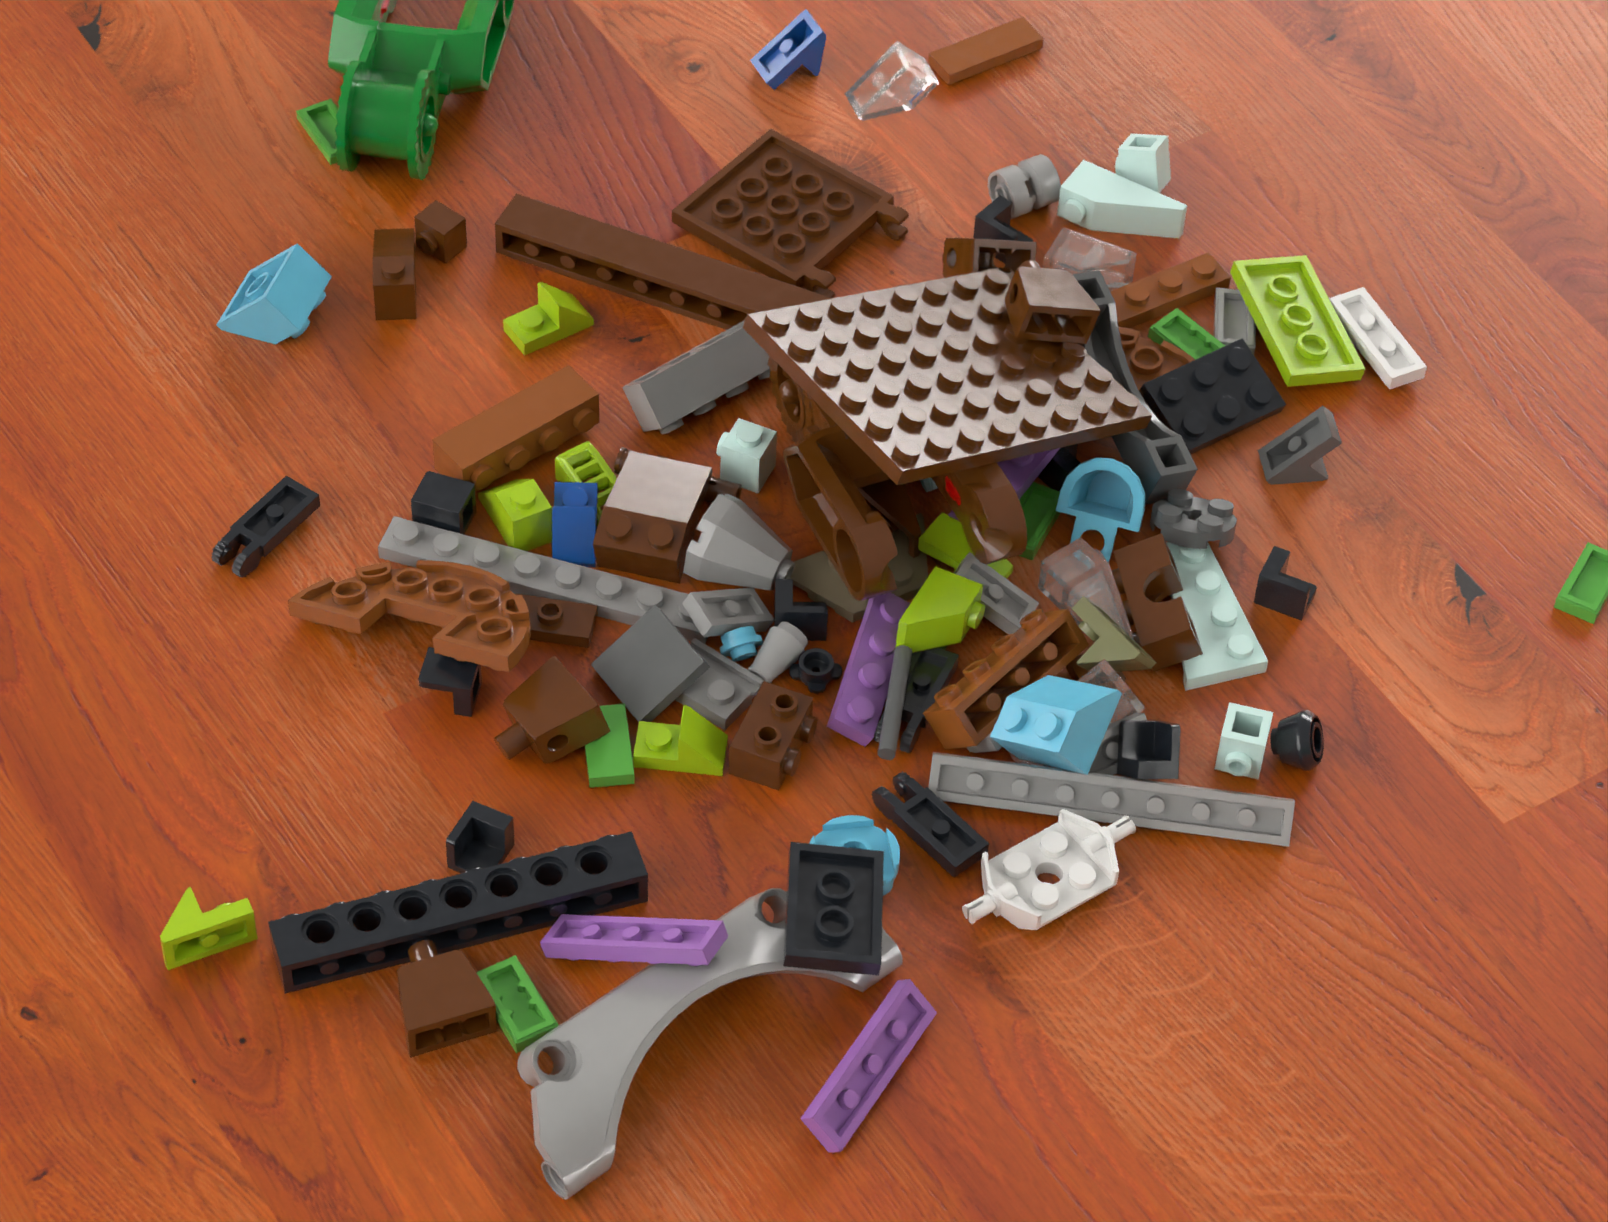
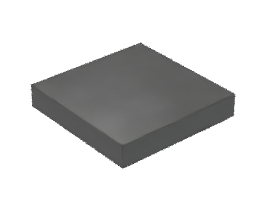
M656 605L647 611L591 663V666L621 702L625 704L626 708L638 722L653 721L710 668L706 661Z

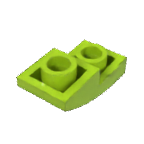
M943 512L919 538L918 550L953 567L954 572L969 552L973 554L961 522ZM1008 559L987 564L1006 579L1013 572V565Z

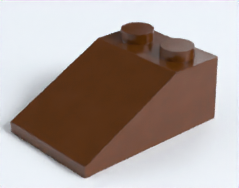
M630 451L604 505L594 537L593 548L597 566L680 584L684 571L686 552L695 534L712 475V468Z

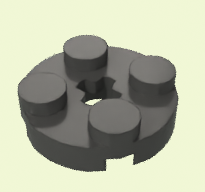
M1172 489L1168 491L1167 498L1161 499L1153 505L1150 528L1152 530L1155 527L1160 528L1165 541L1187 548L1207 549L1208 541L1220 540L1219 547L1231 543L1234 539L1237 519L1233 514L1234 505L1228 500H1207L1193 497L1191 492L1184 489Z

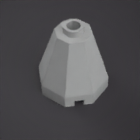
M719 494L698 524L697 530L702 533L698 542L691 540L683 573L700 581L775 590V579H790L795 568V562L791 561L793 550L742 500L730 494Z

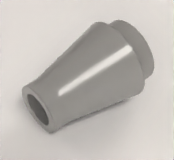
M781 622L777 627H771L753 664L748 670L762 678L765 682L771 683L799 660L801 654L805 652L804 648L808 645L807 638L797 627L788 622Z

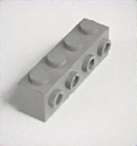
M745 320L622 387L643 432L658 429L661 434L671 432L684 424L681 418L693 412L694 416L703 414L717 406L714 401L716 398L724 394L729 398L749 388L747 381L758 376L759 380L769 377L770 368L767 364L769 355L743 329Z

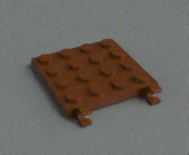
M773 129L768 130L672 210V223L767 277L800 288L804 286L809 291L831 298L835 297V292L829 290L828 287L836 281V278L830 272L822 269L876 222L880 224L884 233L893 240L898 241L908 233V228L902 226L901 223L909 217V213L901 207L894 206L893 195Z

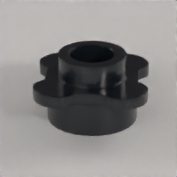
M813 648L801 654L799 664L791 665L789 674L793 680L802 681L811 693L819 694L825 691L826 685L829 682L841 678L842 667L838 663H834L832 655L826 650Z

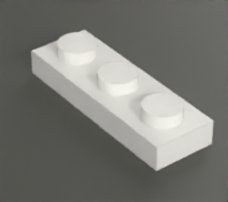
M1364 287L1329 298L1350 340L1389 390L1425 377L1427 366Z

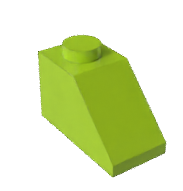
M515 479L478 493V499L509 547L529 551L552 542V507L534 479Z
M935 566L899 620L895 648L905 645L910 647L913 653L961 643L969 629H977L982 621L986 607L985 604L980 603L983 584Z

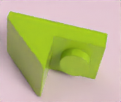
M538 282L537 305L503 319L504 332L524 356L594 325V318L574 295L543 282Z
M684 705L680 725L639 721L633 754V767L723 776L728 735L691 707Z
M188 887L160 935L167 970L258 939L254 911L248 898L233 903H224L213 910L202 913L191 887Z

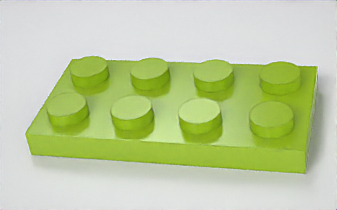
M1307 255L1234 261L1230 274L1287 387L1361 380L1365 367Z

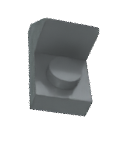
M1321 406L1258 450L1264 475L1268 483L1274 485L1324 481L1328 479L1322 457L1342 444L1334 415L1330 410Z

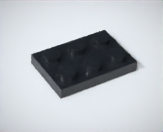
M1243 338L1144 383L1139 390L1158 420L1170 430L1182 436L1190 454L1276 415L1286 406V403Z
M790 842L784 967L879 976L882 954L884 851Z

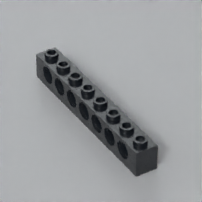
M632 831L619 835H606L598 840L574 846H561L554 851L530 857H517L506 863L486 868H473L462 874L438 880L429 879L418 885L394 891H381L373 896L350 902L333 903L326 908L302 914H288L281 919L268 922L271 947L286 994L411 962L408 950L413 944L422 940L433 941L440 955L453 950L553 926L561 914L597 915L648 902V873Z

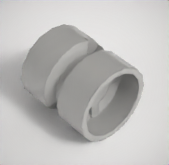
M1039 154L1019 162L1017 166L1010 165L990 173L988 177V190L991 201L993 202L997 197L1002 196L1012 202L1011 219L1030 212L1032 208L1039 209L1059 201L1060 178L1055 166L1045 155Z

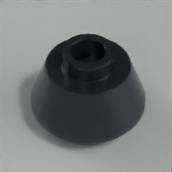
M1302 710L1281 719L1278 727L1273 728L1271 731L1270 743L1273 754L1279 755L1282 763L1305 771H1311L1320 764L1324 750V737L1319 717L1309 710Z

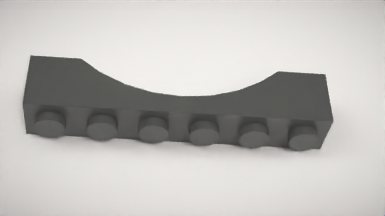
M1100 270L1072 274L1101 310L1087 344L1080 345L1086 349V352L1099 365L1110 371L1113 378L1129 393L1135 395L1139 402L1152 414L1147 428L1112 436L1125 465H1128L1140 478L1145 492V505L1167 498L1169 490H1186L1198 469L1182 436L1170 430L1158 420L1147 406L1135 384L1122 347L1117 321L1116 302Z

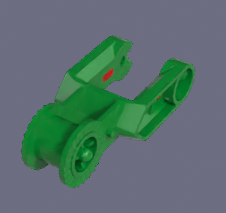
M339 0L333 16L328 55V67L343 75L344 80L340 87L341 95L338 99L339 109L336 114L337 126L335 128L337 136L335 141L337 148L336 157L338 158L337 164L340 166L339 169L353 172L360 161L361 155L407 160L411 179H425L426 174L429 173L428 168L432 164L433 145L436 141L435 132L438 130L437 120L445 96L449 94L458 95L488 91L510 24L515 0H466L457 30L385 23L388 14L393 13L397 0Z

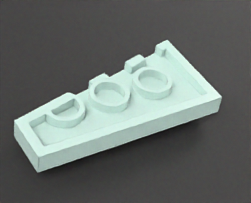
M1167 542L1183 586L1182 591L1169 596L1171 599L1182 597L1194 622L1203 652L1202 655L1182 662L1185 691L1265 673L1268 659L1210 545L1207 543V549H1194Z

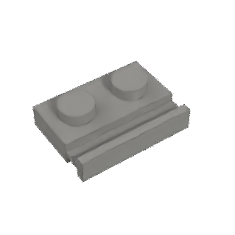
M694 638L690 644L710 668L675 700L682 705L691 707L708 721L726 730L752 704V699L757 695L764 680Z

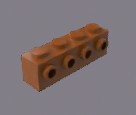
M568 365L432 439L434 468L442 475L475 483V492L485 489L497 479L514 470L521 469L531 460L548 451L555 450L560 444L580 433L589 431L594 425L600 423L599 393Z
M1038 609L1027 614L1020 620L1021 627L1015 633L1000 638L991 646L993 650L991 654L967 666L963 670L964 677L959 682L948 685L935 694L934 699L936 702L925 710L923 715L945 750L977 746L992 732L1007 696L1047 675L1055 676L1089 646L1088 641L1068 609L1043 612L1042 609Z

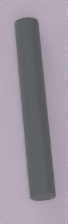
M905 645L897 646L894 651L878 747V756L884 760L894 759L896 755L912 657V649Z

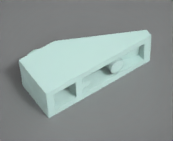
M1083 160L1060 187L1057 215L1091 231L1180 238L1183 234L1187 205Z

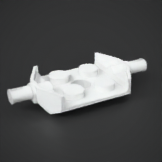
M1062 809L1059 811L1057 823L988 860L989 854L987 852L982 853L981 875L984 895L962 906L965 918H969L968 922L973 924L980 918L993 912L996 917L999 915L1003 916L1018 929L1038 930L1117 885L1119 867L1115 853V843L1136 832L1134 822L1132 820L1129 821L1130 817L1125 815L1109 826L1101 827L1098 823ZM1042 873H1051L1056 875L1060 881L1055 884L1041 882L1037 876Z

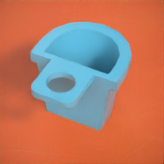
M1094 458L1080 463L1067 475L1060 490L1056 511L1076 516L1069 545V555L1077 560L1096 565H1106L1111 559L1118 527L1135 532L1140 531L1145 511V492L1140 478L1128 465L1112 458ZM1096 530L1103 535L1105 543L1100 552L1090 553L1082 547L1081 536L1085 531Z

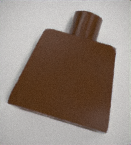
M946 238L942 256L943 276L947 278L998 268L1006 273L1011 281L1016 269L1023 262L1035 261L1036 242ZM997 253L1005 254L1006 256L1004 268L995 267L994 259Z
M1033 260L1023 262L1016 269L1004 301L1016 339L1087 344L1101 312L1098 305L1070 272L1041 268Z
M553 656L504 700L503 707L512 726L497 735L494 741L508 760L530 746L543 763H552L610 732V729L598 703L563 664Z
M422 940L413 944L408 950L411 963L402 965L397 969L399 996L409 1056L414 1057L497 1032L495 1002L462 951L453 950L439 955L435 943L431 940Z

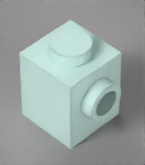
M1130 134L1118 148L1119 155L1115 163V173L1158 193L1171 180L1168 136Z
M738 418L731 431L722 434L717 445L716 454L721 456L720 479L742 484L741 488L759 493L776 466L777 431Z
M1229 702L1220 738L1215 770L1228 772L1235 776L1259 779L1273 712Z

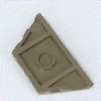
M920 513L916 517L922 535L925 532L924 517ZM898 529L892 533L898 555L888 563L898 589L891 593L908 601L916 596L928 578L927 554L921 551L919 556L913 558L908 553L909 541L907 535ZM824 550L794 561L795 568L790 579H793V585L808 592V598L815 602L826 603V606L833 608L836 614L851 622L863 619L869 599L859 601L852 596Z

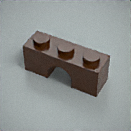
M1160 533L1113 551L1118 568L1111 570L1112 576L1120 595L1126 593L1127 600L1121 602V607L1128 625H1135L1137 631L1131 633L1130 637L1157 662L1152 667L1153 672L1202 655L1203 652L1194 622L1182 597L1161 602L1167 596L1183 590L1175 560L1163 534Z

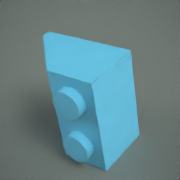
M297 243L247 273L216 325L222 331L272 344H277L290 336L295 339L308 328L310 324L308 317L311 311L317 308L325 299L326 293L324 289L332 276Z
M1047 675L1007 696L990 737L1018 759L1088 775L1122 693L1117 689Z

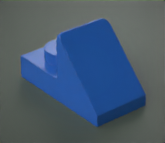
M805 9L750 61L764 81L774 90L801 65H804L815 76H818L827 35L811 13Z
M555 482L554 506L552 508V558L584 567L596 568L593 541L597 531V483Z

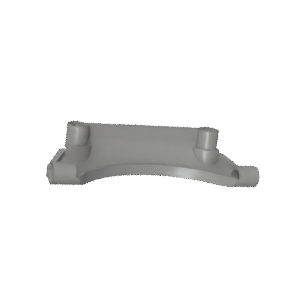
M771 888L746 899L717 919L724 922L728 937L709 965L650 964L526 1047L518 1058V1072L527 1084L534 1087L531 1089L534 1142L545 1160L541 1164V1169L550 1187L558 1196L567 1200L610 1169L615 1154L617 1130L624 1099L636 1070L660 1033L678 1014L697 999L720 986L736 980L776 973L805 974L827 978L864 992L902 965V954L894 940L882 927V954L879 976L784 967L787 891L780 888ZM763 902L769 904L774 912L772 923L763 916ZM540 1051L547 1053L552 1059L553 1069L550 1075L544 1073L539 1068L538 1055Z

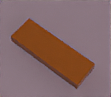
M1021 17L929 53L928 64L948 85H951L1042 49L1044 38L1024 17Z

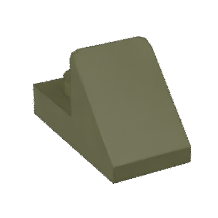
M1082 596L1071 608L1083 620L1078 627L1094 641V644L1077 661L1079 666L1091 673H1109L1151 669L1157 663L1096 603Z

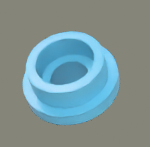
M753 626L740 627L721 635L722 646L719 650L725 657L731 656L734 662L742 661L757 654L756 648L762 645L763 640L761 635H756Z

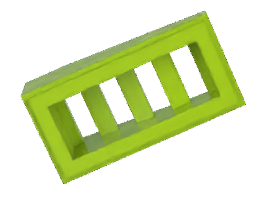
M586 441L559 454L555 458V479L558 482L583 483L582 481L593 476L594 478L584 483H597L598 492L605 489V491L598 494V526L603 511L600 507L605 505L617 477L597 449L589 441Z

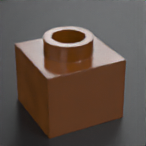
M437 200L414 217L416 246L425 254L432 255L446 264L467 248L466 218Z

